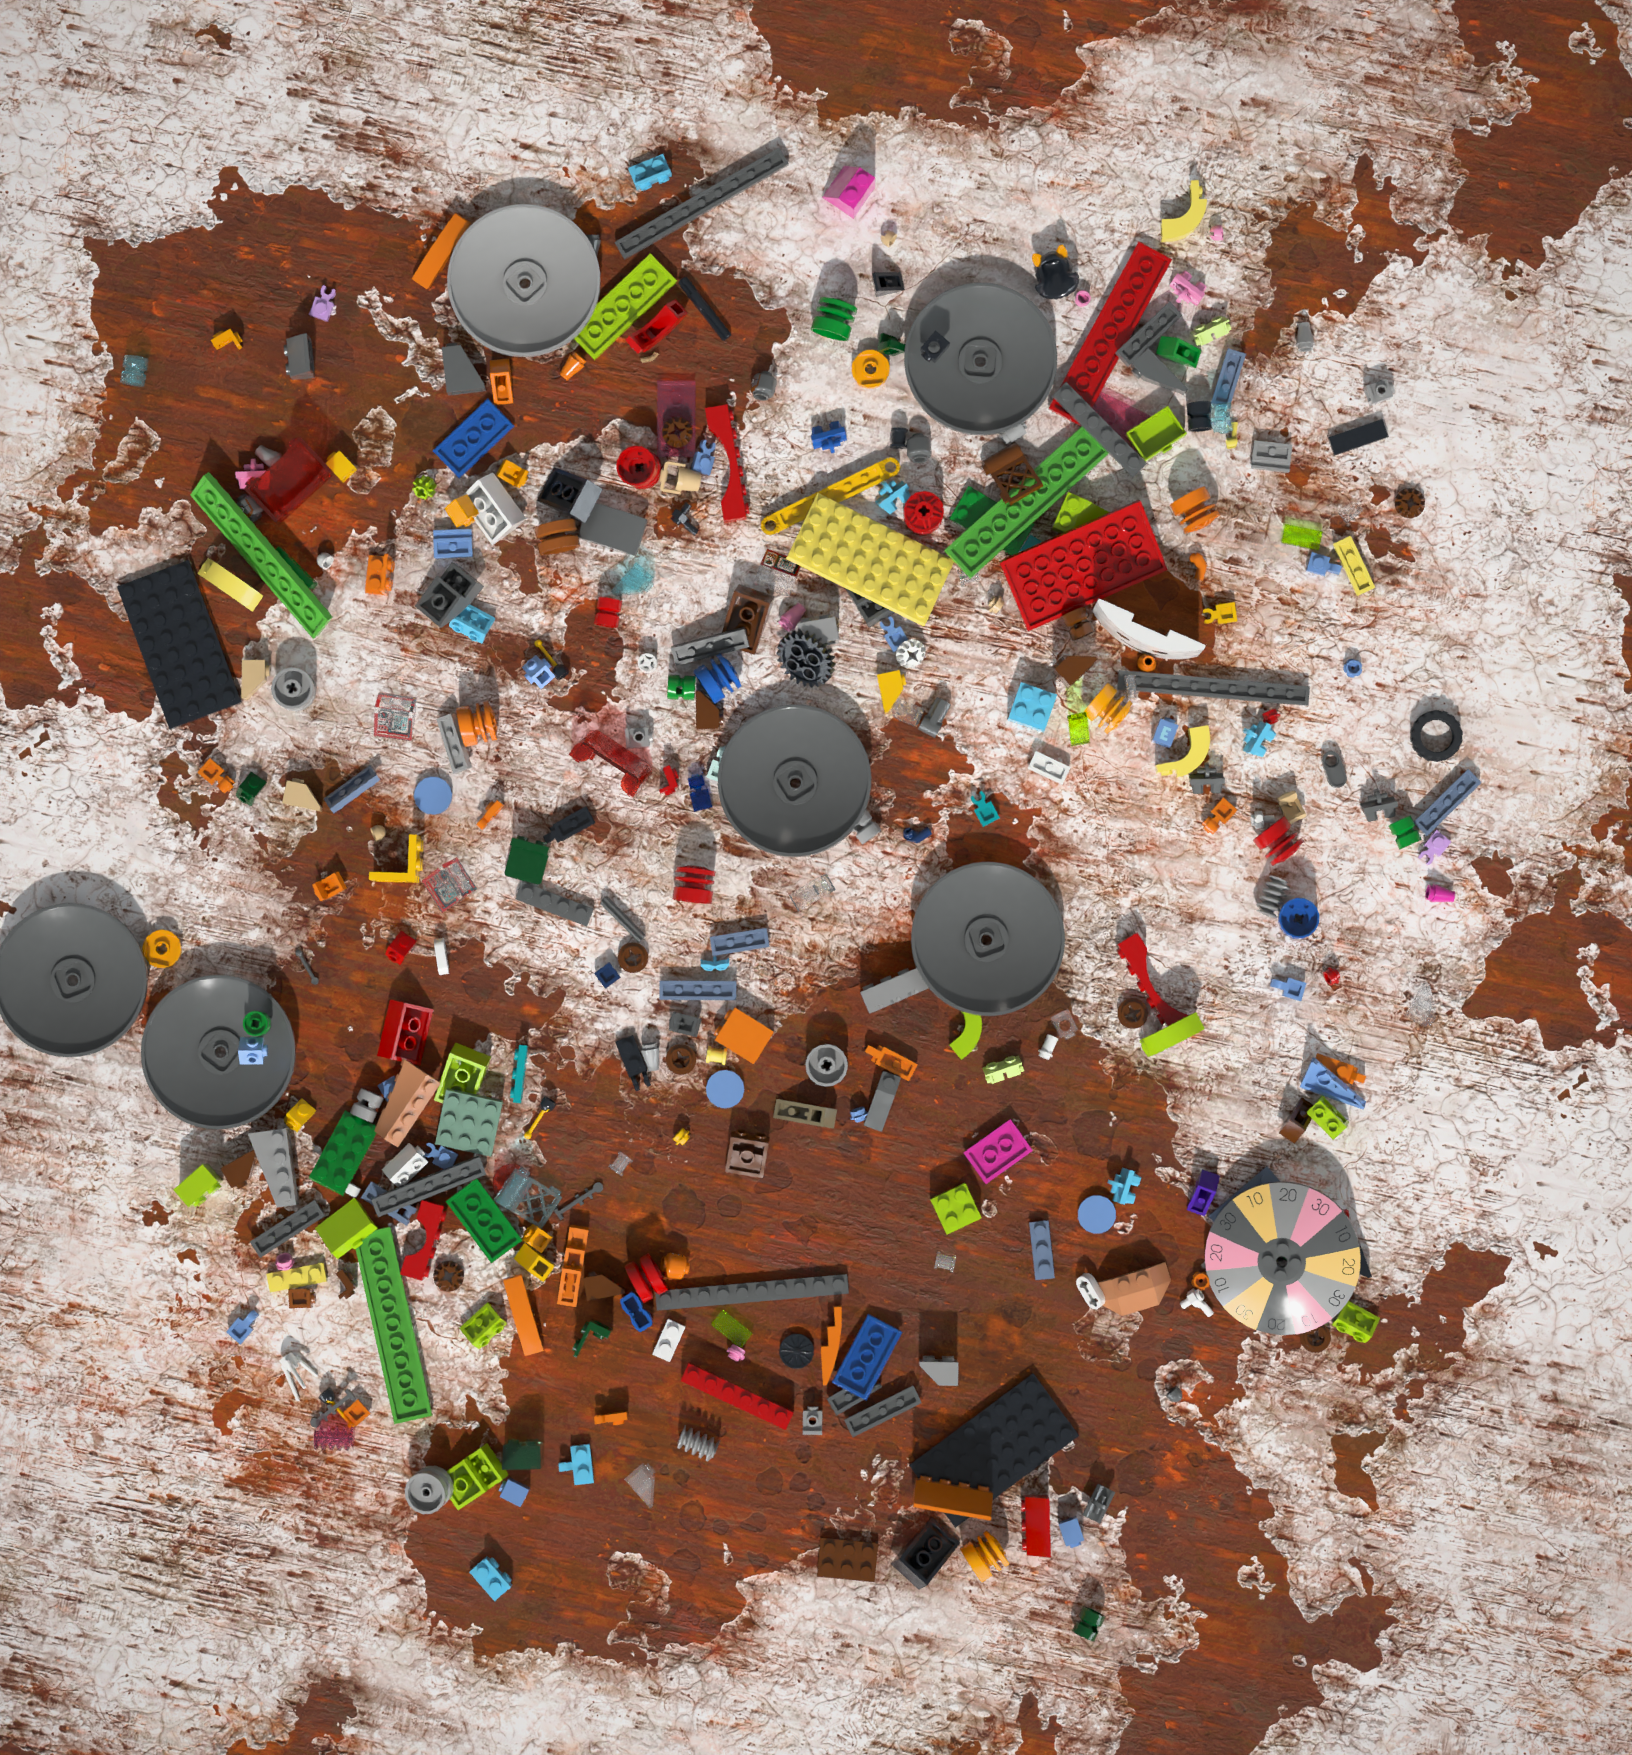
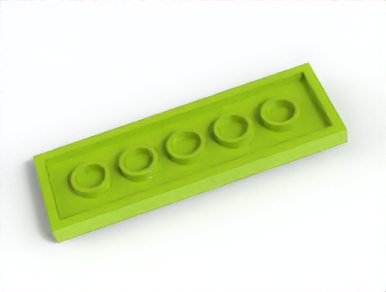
M650 253L596 305L591 319L574 340L595 361L676 284L677 280Z

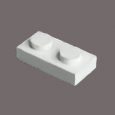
M1037 751L1028 767L1029 770L1063 785L1071 768Z
M668 1319L652 1355L670 1362L686 1326Z

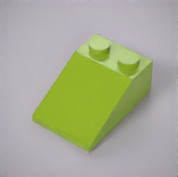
M1068 492L1052 530L1062 534L1109 512L1084 498Z
M455 1043L449 1054L440 1080L441 1084L437 1089L434 1100L443 1104L447 1088L478 1094L491 1056Z

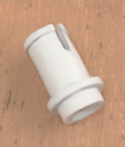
M1047 1034L1041 1050H1038L1040 1052L1038 1056L1047 1060L1053 1057L1052 1052L1058 1038Z

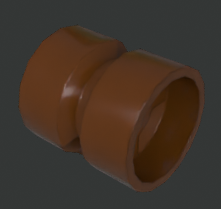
M1080 607L1062 616L1065 625L1070 627L1068 632L1072 641L1095 632L1091 621H1087L1088 614L1085 607ZM1082 622L1083 626L1077 629L1075 625Z

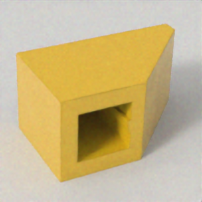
M526 1243L523 1244L513 1258L542 1282L547 1279L556 1266Z

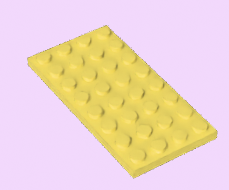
M817 493L786 558L922 626H925L954 563L951 558Z

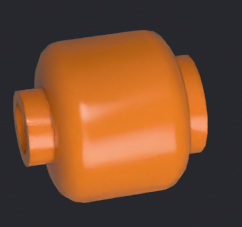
M668 1253L665 1257L663 1256L660 1263V1271L667 1278L682 1279L685 1274H688L690 1263L687 1262L686 1257L676 1253Z

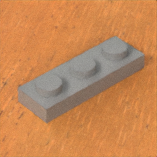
M450 713L436 719L453 774L472 768L467 749L463 743L456 713Z

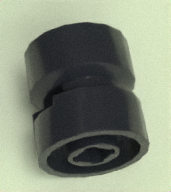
M1197 401L1186 404L1187 415L1190 416L1188 431L1203 432L1213 429V420L1209 417V414L1212 413L1210 401Z

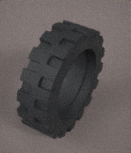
M1433 710L1421 715L1414 722L1410 731V742L1413 745V750L1418 753V756L1423 757L1427 761L1440 762L1452 757L1459 750L1463 740V731L1459 721L1446 711ZM1432 720L1446 723L1452 732L1450 745L1441 752L1428 750L1421 741L1423 726Z

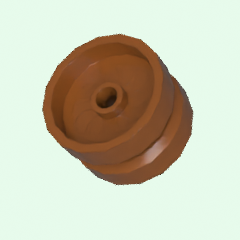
M563 519L536 526L534 528L535 536L537 539L543 540L537 545L539 554L552 555L579 548V537L570 535L577 530L575 520Z

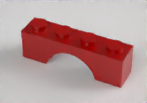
M424 1199L421 1201L416 1219L423 1224L426 1230V1242L419 1252L405 1256L400 1275L421 1281L425 1277H429L431 1266H428L430 1258L434 1259L437 1250L434 1244L436 1240L439 1241L442 1229H439L441 1221L445 1222L447 1216L445 1205Z

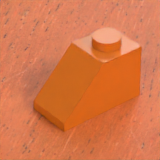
M509 359L490 360V378L494 405L513 403Z

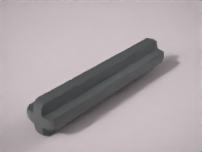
M606 896L601 900L600 904L638 942L645 938L646 935L609 897Z

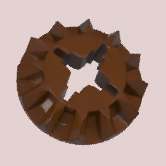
M672 417L665 422L662 428L664 441L672 447H683L692 438V427L688 420L682 417ZM674 425H676L678 429L683 430V432L680 433V440L678 439L676 434H670L674 431Z
M1405 488L1395 498V509L1404 518H1415L1423 512L1425 498L1415 488ZM1412 496V501L1418 505H1412L1408 511V504L1403 501L1409 500Z
M627 943L619 950L618 963L626 972H640L648 963V952L639 943ZM629 950H631L634 955L641 954V956H639V958L636 959V966L635 963H633L632 961H625L630 957Z
M1126 999L1118 1008V1020L1127 1028H1139L1147 1021L1148 1009L1144 1002L1139 999ZM1129 1006L1133 1010L1140 1009V1011L1136 1014V1022L1135 1019H1133L1132 1017L1125 1018V1016L1130 1012Z
M675 1045L666 1054V1065L675 1074H687L696 1065V1054L687 1045ZM678 1051L682 1056H689L684 1061V1068L681 1063H673V1061L678 1059Z
M454 1261L440 1263L434 1270V1283L440 1290L446 1292L455 1291L462 1285L464 1280L462 1267ZM444 1269H446L448 1273L456 1272V1274H454V1276L451 1277L453 1284H451V1282H449L448 1279L441 1280L445 1276Z
M1325 1325L1300 1333V1342L1306 1350L1319 1353L1329 1346L1331 1334ZM1317 1329L1318 1336L1323 1338V1340H1316L1313 1345V1339L1307 1335L1314 1334Z

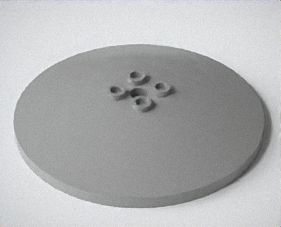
M516 204L498 208L475 221L457 242L450 258L447 275L450 302L456 317L464 329L483 346L495 352L514 357L544 355L560 349L577 337L595 311L601 285L598 260L590 241L583 231L561 213L547 207L530 204ZM523 279H528L531 282L530 286L526 289L520 287V282Z

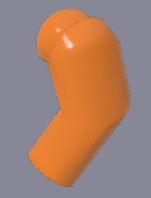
M1192 553L1189 560L1197 567L1194 579L1203 581L1207 563L1202 554Z

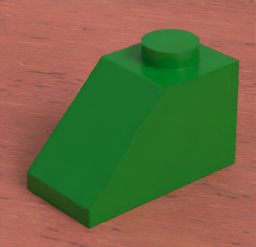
M1161 336L1156 355L1168 361L1196 368L1202 350L1180 338Z

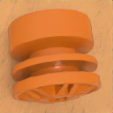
M1205 486L1184 495L1169 505L1175 516L1185 515V518L1179 522L1180 526L1189 523L1183 529L1184 534L1196 532L1208 526L1220 516L1219 511L1209 513L1210 510L1216 507L1215 504L1205 506L1204 503L1210 499Z
M489 701L483 702L484 711L481 710L480 704L476 703L475 713H472L469 705L456 708L459 728L465 747L477 745L478 735L482 736L485 743L488 742L487 733H490L492 741L497 740V721Z

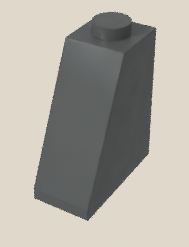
M448 343L446 347H442L448 396L486 391L485 384L461 345Z

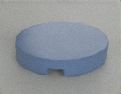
M439 777L424 778L415 788L414 800L418 808L426 814H440L449 808L452 802V790L448 783Z
M718 1071L707 1082V1097L717 1107H733L743 1097V1081L740 1076L732 1071Z
M1092 1195L1086 1198L1078 1208L1080 1225L1086 1231L1093 1234L1108 1231L1115 1222L1116 1210L1114 1205L1108 1198Z

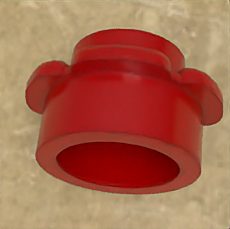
M1276 709L1269 710L1262 714L1263 722H1267L1270 725L1279 721L1278 717L1281 714H1278Z
M1328 967L1323 972V977L1329 985L1339 983L1340 974L1337 969Z

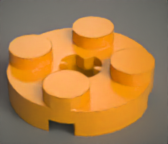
M876 350L862 351L852 363V376L857 384L864 388L874 389L880 387L889 376V362L883 354ZM872 364V367H876V371H873V374H869V372L865 371V367L868 368L867 365Z
M157 930L146 937L142 951L150 965L157 968H167L173 966L179 960L182 953V945L180 939L173 932ZM162 943H164L165 947H167V952L161 955L159 954L160 951H157V947L162 946Z

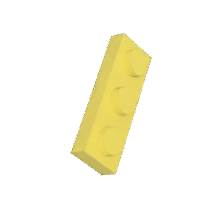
M1349 536L1334 543L1333 547L1356 596L1374 589L1375 586L1352 537Z
M324 1262L266 1274L270 1293L327 1282Z

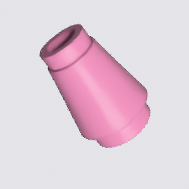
M797 603L780 616L779 624L788 632L792 629L794 630L806 609Z

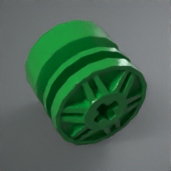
M820 297L818 304L821 306H817L816 311L823 316H814L810 330L826 338L848 341L852 328L845 324V322H854L855 318L852 315H856L858 309L840 299Z

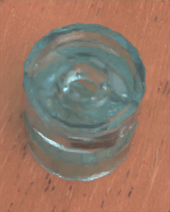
M124 355L122 366L125 370L121 371L120 382L126 385L144 387L146 380L144 371H147L149 360L139 356Z

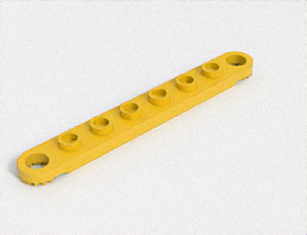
M890 457L765 517L761 522V530L766 535L777 534L805 520L817 493L840 503L880 484L883 480L886 481L896 476L900 470V464L895 458ZM888 462H893L896 465V470L892 473L885 470V465ZM768 520H772L776 524V528L773 531H768L765 528V523Z

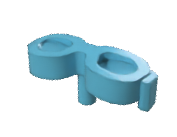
M713 956V962L700 959L701 967L706 971H712L715 968L722 971L729 966V958L717 961V957Z

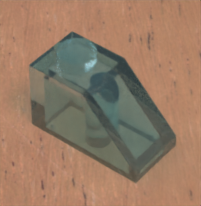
M1231 402L1212 404L1211 424L1214 433L1225 434L1233 431L1234 423Z
M635 563L611 592L614 596L642 594L644 591L648 592L654 586V577L638 563Z

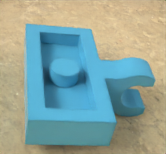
M590 1444L570 1446L572 1461L559 1463V1472L573 1470L575 1485L594 1483Z

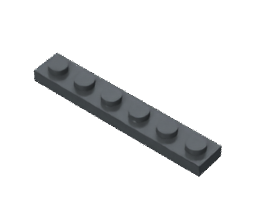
M1067 382L1053 394L1052 397L1132 478L1147 464Z
M478 1155L371 1198L377 1216L380 1217L484 1176L486 1172Z

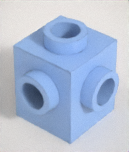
M537 655L528 660L522 667L526 672L525 678L531 684L535 682L540 689L555 677L549 670L552 666L545 658L540 660Z
M240 1037L238 1048L240 1064H263L264 1056H268V1045H264L263 1037Z

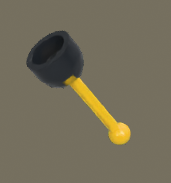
M536 640L535 646L541 649L554 666L553 674L555 678L559 681L566 677L570 672L568 668L562 664L557 665L542 646V641Z
M544 1096L540 1102L541 1112L529 1131L524 1133L526 1139L531 1138V1133L543 1114L551 1112L557 1105L549 1097Z
M330 1387L318 1396L324 1404H332V1406L336 1404L334 1402L335 1394ZM339 1407L336 1408L337 1412L347 1422L348 1428H354L355 1425L352 1421L348 1419Z

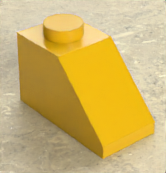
M900 670L877 675L885 714L889 713L902 693L903 686L906 685L905 676L900 674Z

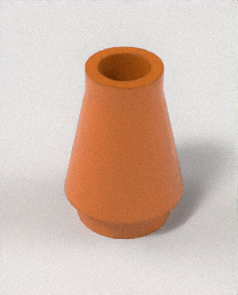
M576 352L572 355L570 354L559 374L568 381L574 374L585 367L586 360Z
M1144 654L1139 657L1137 666L1140 671L1150 673L1156 668V660L1152 655ZM1149 659L1151 665H1146L1145 660Z

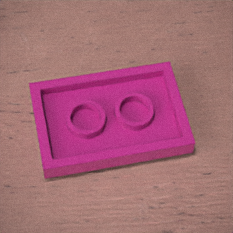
M1010 1119L963 1153L984 1183L987 1184L1033 1150Z

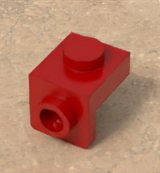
M670 765L663 767L669 786L659 789L660 794H665V796L675 793V789L679 788L676 782L679 779L675 768L671 769Z
M401 930L388 946L385 955L392 962L401 965L417 941Z

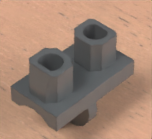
M1208 762L1204 763V768H1197V774H1188L1193 794H1202L1203 785L1210 784L1211 793H1221L1222 784H1225L1223 773H1216V768H1209Z
M1378 788L1374 789V795L1368 796V802L1360 803V808L1368 822L1378 820L1377 811L1383 810L1385 818L1395 817V807H1398L1394 796L1388 797L1387 792L1380 793Z
M1097 1484L1082 1515L1100 1524L1115 1492Z

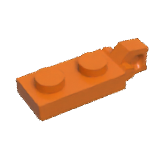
M868 1045L864 1051L873 1056L871 1061L875 1062L876 1065L907 1081L911 1079L918 1065L880 1045L877 1049Z
M1317 1053L1316 1059L1345 1084L1353 1085L1354 1081L1365 1082L1366 1076L1357 1073L1358 1068Z

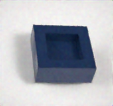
M610 962L594 973L605 989L621 978Z

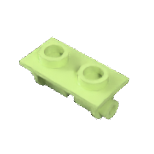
M1217 316L1206 325L1200 324L1190 332L1192 336L1196 337L1194 339L1196 346H1203L1213 341L1212 333H1214L1216 339L1228 334L1231 330L1230 324L1227 323L1229 319L1225 316Z
M1010 1056L1004 1061L992 1062L982 1068L987 1083L992 1084L1005 1080L1003 1076L1005 1072L1007 1077L1011 1078L1020 1075L1024 1071L1019 1056Z

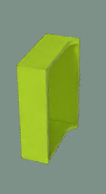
M1166 406L1126 433L1127 438L1145 462L1161 452L1165 454L1173 448V444L1187 435V432L1183 429L1169 406Z
M355 1198L315 1228L331 1254L337 1259L350 1249L358 1248L363 1244V1239L378 1229L360 1202Z

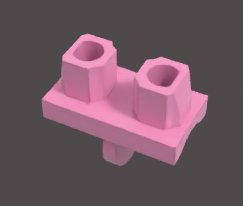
M1186 270L1180 275L1177 273L1169 285L1174 289V293L1179 296L1176 301L1180 303L1183 299L1187 303L1192 302L1197 306L1205 295L1206 285L1202 282H1197L1195 286L1189 281L1192 276Z
M251 459V464H244V470L251 471L235 472L241 490H251V480H258V489H269L270 479H273V475L270 470L257 471L264 469V465L256 464V459Z

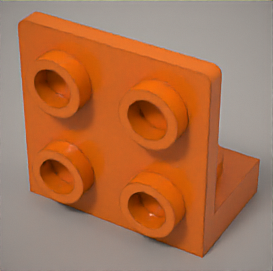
M384 553V556H368L365 594L388 596L389 591H392L393 580H391L390 575L391 572L394 573L395 561H393L388 553Z

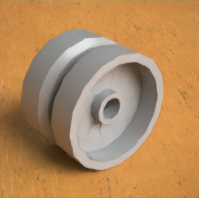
M290 667L281 670L276 674L271 686L275 701L289 711L305 710L313 703L316 697L315 681L300 668ZM293 687L298 688L296 692L293 691L292 693L291 689Z
M829 1044L819 1045L814 1048L807 1056L805 1064L806 1072L810 1079L817 1085L825 1087L834 1086L841 1082L848 1068L847 1058L843 1051ZM824 1062L830 1063L829 1069L823 1068Z
M426 1466L414 1474L407 1482L405 1498L409 1506L416 1512L432 1514L444 1506L452 1497L454 1490L453 1481L443 1468Z

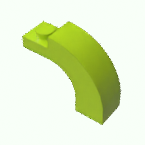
M962 1012L965 1019L964 1030L957 1039L949 1044L961 1060L975 1048L979 1041L982 1030V1019L979 1015Z
M1197 1012L1139 1041L1142 1050L1146 1053L1147 1057H1150L1186 1040L1205 1028Z

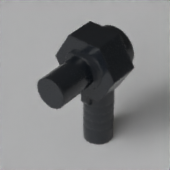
M685 502L680 510L675 509L672 512L670 519L678 526L683 524L684 528L695 536L699 529L691 524L690 520L685 516L692 507Z

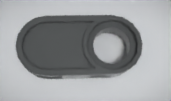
M1328 751L1322 756V766L1329 785L1333 788H1340L1345 785L1347 776L1339 754L1334 751ZM1328 755H1333L1336 758L1335 765L1330 766L1326 763Z

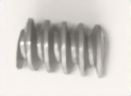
M1269 875L1273 882H1266L1270 889H1263L1266 896L1259 897L1263 903L1256 904L1260 909L1256 911L1268 917L1277 918L1273 912L1281 910L1277 904L1284 903L1280 897H1287L1283 890H1290V888L1286 885L1287 881Z
M685 1425L678 1440V1449L685 1445V1452L692 1448V1455H695L698 1451L699 1458L706 1455V1461L708 1462L714 1457L721 1440L714 1444V1437L707 1441V1434L700 1438V1431L693 1434V1428L686 1431Z

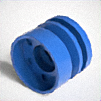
M721 653L716 655L720 664L717 665L713 659H710L711 670L703 664L693 671L714 704L725 698L723 688L726 687L729 692H734L730 685L732 682L737 689L742 687L737 672L729 660L725 659Z
M1295 898L1283 905L1279 913L1278 923L1286 936L1293 939H1303L1309 937L1316 930L1320 915L1317 907L1311 901L1305 898ZM1295 914L1303 916L1302 924L1293 921Z

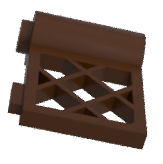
M1016 442L982 461L983 465L981 468L986 476L990 475L1001 490L999 495L1005 504L1009 502L1012 505L1043 487V483ZM1022 463L1025 464V473L1015 472L1017 466ZM1003 474L1010 475L1008 483L1000 482L998 477ZM1014 476L1023 477L1021 485L1012 484ZM1026 478L1035 479L1037 482L1031 487L1024 486ZM1010 488L1019 489L1017 495L1012 498L1009 496Z

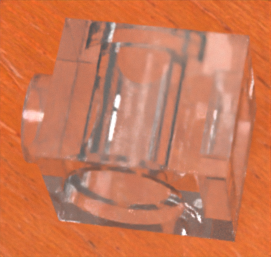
M1068 1009L1050 1017L1059 1038L1064 1037L1067 1040L1076 1035L1074 1031L1078 1030ZM1062 1020H1067L1070 1023V1028L1067 1031L1060 1029L1059 1024Z

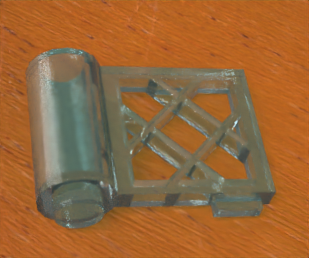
M520 1166L518 1169L515 1167L494 1200L501 1206L542 1229L562 1199V1196H560L561 1191L552 1185L548 1188L529 1176L530 1172ZM535 1184L538 1186L539 1194L529 1196L528 1190L531 1185ZM552 1195L556 1197L552 1204L545 1206L543 1196ZM540 1197L542 1207L532 1209L530 1200ZM527 1201L529 1210L520 1212L516 1209L520 1202ZM542 1210L543 1218L538 1223L533 1218V1212Z

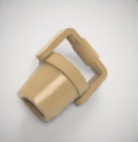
M665 461L663 469L660 471V489L663 492L681 494V490L698 491L701 482V472L685 468L686 464ZM668 464L678 466L675 490L664 488L668 476Z

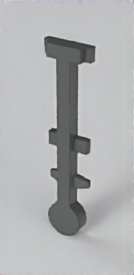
M597 1182L592 1190L589 1191L586 1188V1194L581 1197L577 1194L575 1196L576 1200L560 1211L557 1207L553 1210L558 1218L562 1220V1213L577 1203L583 1205L584 1202L582 1200L586 1197L592 1199V1194L594 1192H601L603 1185Z
M350 1389L345 1390L347 1395L334 1406L329 1404L327 1406L329 1410L325 1413L320 1411V1417L312 1418L310 1421L311 1426L314 1428L319 1427L322 1419L327 1422V1416L330 1413L335 1415L337 1413L335 1409L349 1398L354 1401L356 1398Z

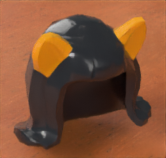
M1063 244L1059 245L1056 251L1048 252L1045 255L1041 256L1037 253L1032 255V262L1036 267V278L1039 282L1038 285H1035V289L1040 296L1046 299L1057 300L1069 296L1077 289L1079 275L1077 272H1072V264L1068 259V253Z

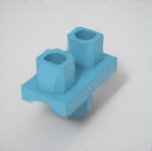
M883 480L881 482L883 488L878 491L881 497L875 503L888 514H891L897 509L893 503L894 499L898 497L902 503H906L911 496L908 491L909 486L903 481L896 484L892 480L887 484Z
M1259 721L1257 726L1252 724L1250 729L1244 728L1242 732L1246 736L1243 741L1246 742L1243 751L1263 757L1267 748L1261 745L1262 741L1266 739L1271 742L1276 736V733L1271 729L1272 725Z
M1122 1168L1120 1175H1115L1114 1181L1108 1180L1107 1183L1112 1185L1111 1193H1114L1112 1201L1124 1205L1125 1203H1134L1136 1196L1134 1193L1129 1192L1131 1185L1138 1186L1141 1181V1177L1135 1174V1171Z

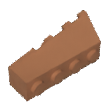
M404 1058L401 1063V1071L394 1080L396 1083L393 1091L388 1095L387 1099L389 1101L387 1106L383 1108L374 1130L383 1139L396 1147H399L441 1084L433 1076Z

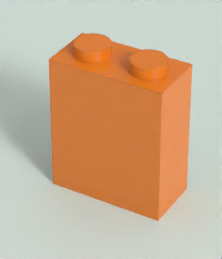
M734 1008V1010L729 1009L724 1017L727 1020L724 1026L719 1025L714 1033L716 1036L715 1041L755 1064L774 1031L737 1008Z

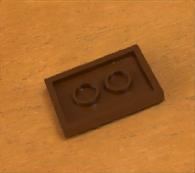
M821 1537L817 1577L875 1582L878 1543Z

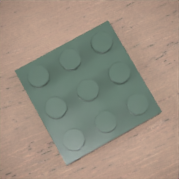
M447 1088L435 1144L491 1157L503 1100Z

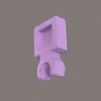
M323 285L321 288L322 297H315L309 315L328 322L334 307V303L330 302V299L335 297L336 290L332 289L331 294L327 295L325 294L327 287Z
M1435 830L1424 844L1428 849L1421 852L1418 858L1421 859L1423 855H1427L1429 860L1426 865H1430L1434 860L1433 855L1435 854L1440 857L1451 841Z

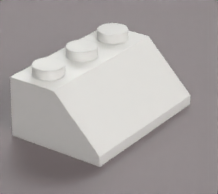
M494 473L478 479L462 495L467 494L477 508L479 514L474 520L492 545L515 530L526 519Z

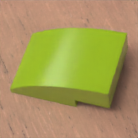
M487 1443L446 1471L450 1475L454 1487L450 1500L459 1510L509 1475Z

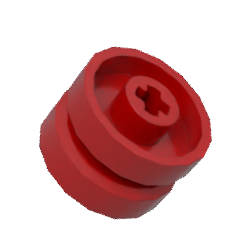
M649 1253L640 1257L639 1261L643 1270L634 1261L625 1265L626 1272L643 1303L653 1299L650 1286L659 1295L668 1291L664 1277Z

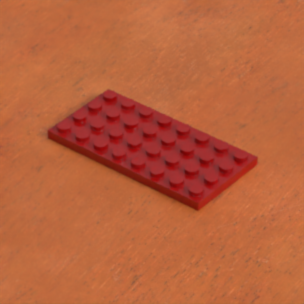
M1136 500L999 561L1027 631L1168 570L1140 500Z

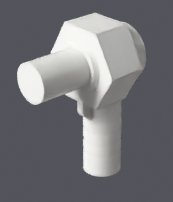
M1255 811L1254 815H1251V826H1255L1256 829L1263 828L1264 823H1275L1274 815L1264 816L1262 811Z
M1193 1288L1188 1291L1187 1298L1180 1302L1183 1309L1191 1304L1201 1308L1207 1317L1212 1316L1214 1313L1207 1303L1203 1301L1204 1295L1199 1289L1195 1290Z

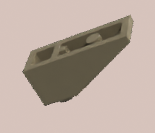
M776 1099L773 1118L834 1128L837 1109Z

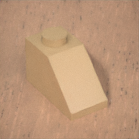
M242 660V699L248 700L267 682V676L271 675V666L268 665L266 660Z
M293 778L292 781L287 780L283 804L322 812V806L309 786L303 784L304 780Z

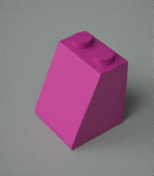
M843 166L822 198L854 219L875 189L876 178L860 167Z

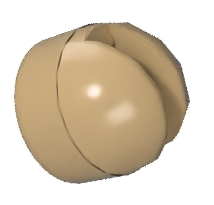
M887 230L883 232L885 236L881 235V242L887 247H891L897 238V234Z
M376 825L370 828L376 842L385 837L386 830L383 826Z

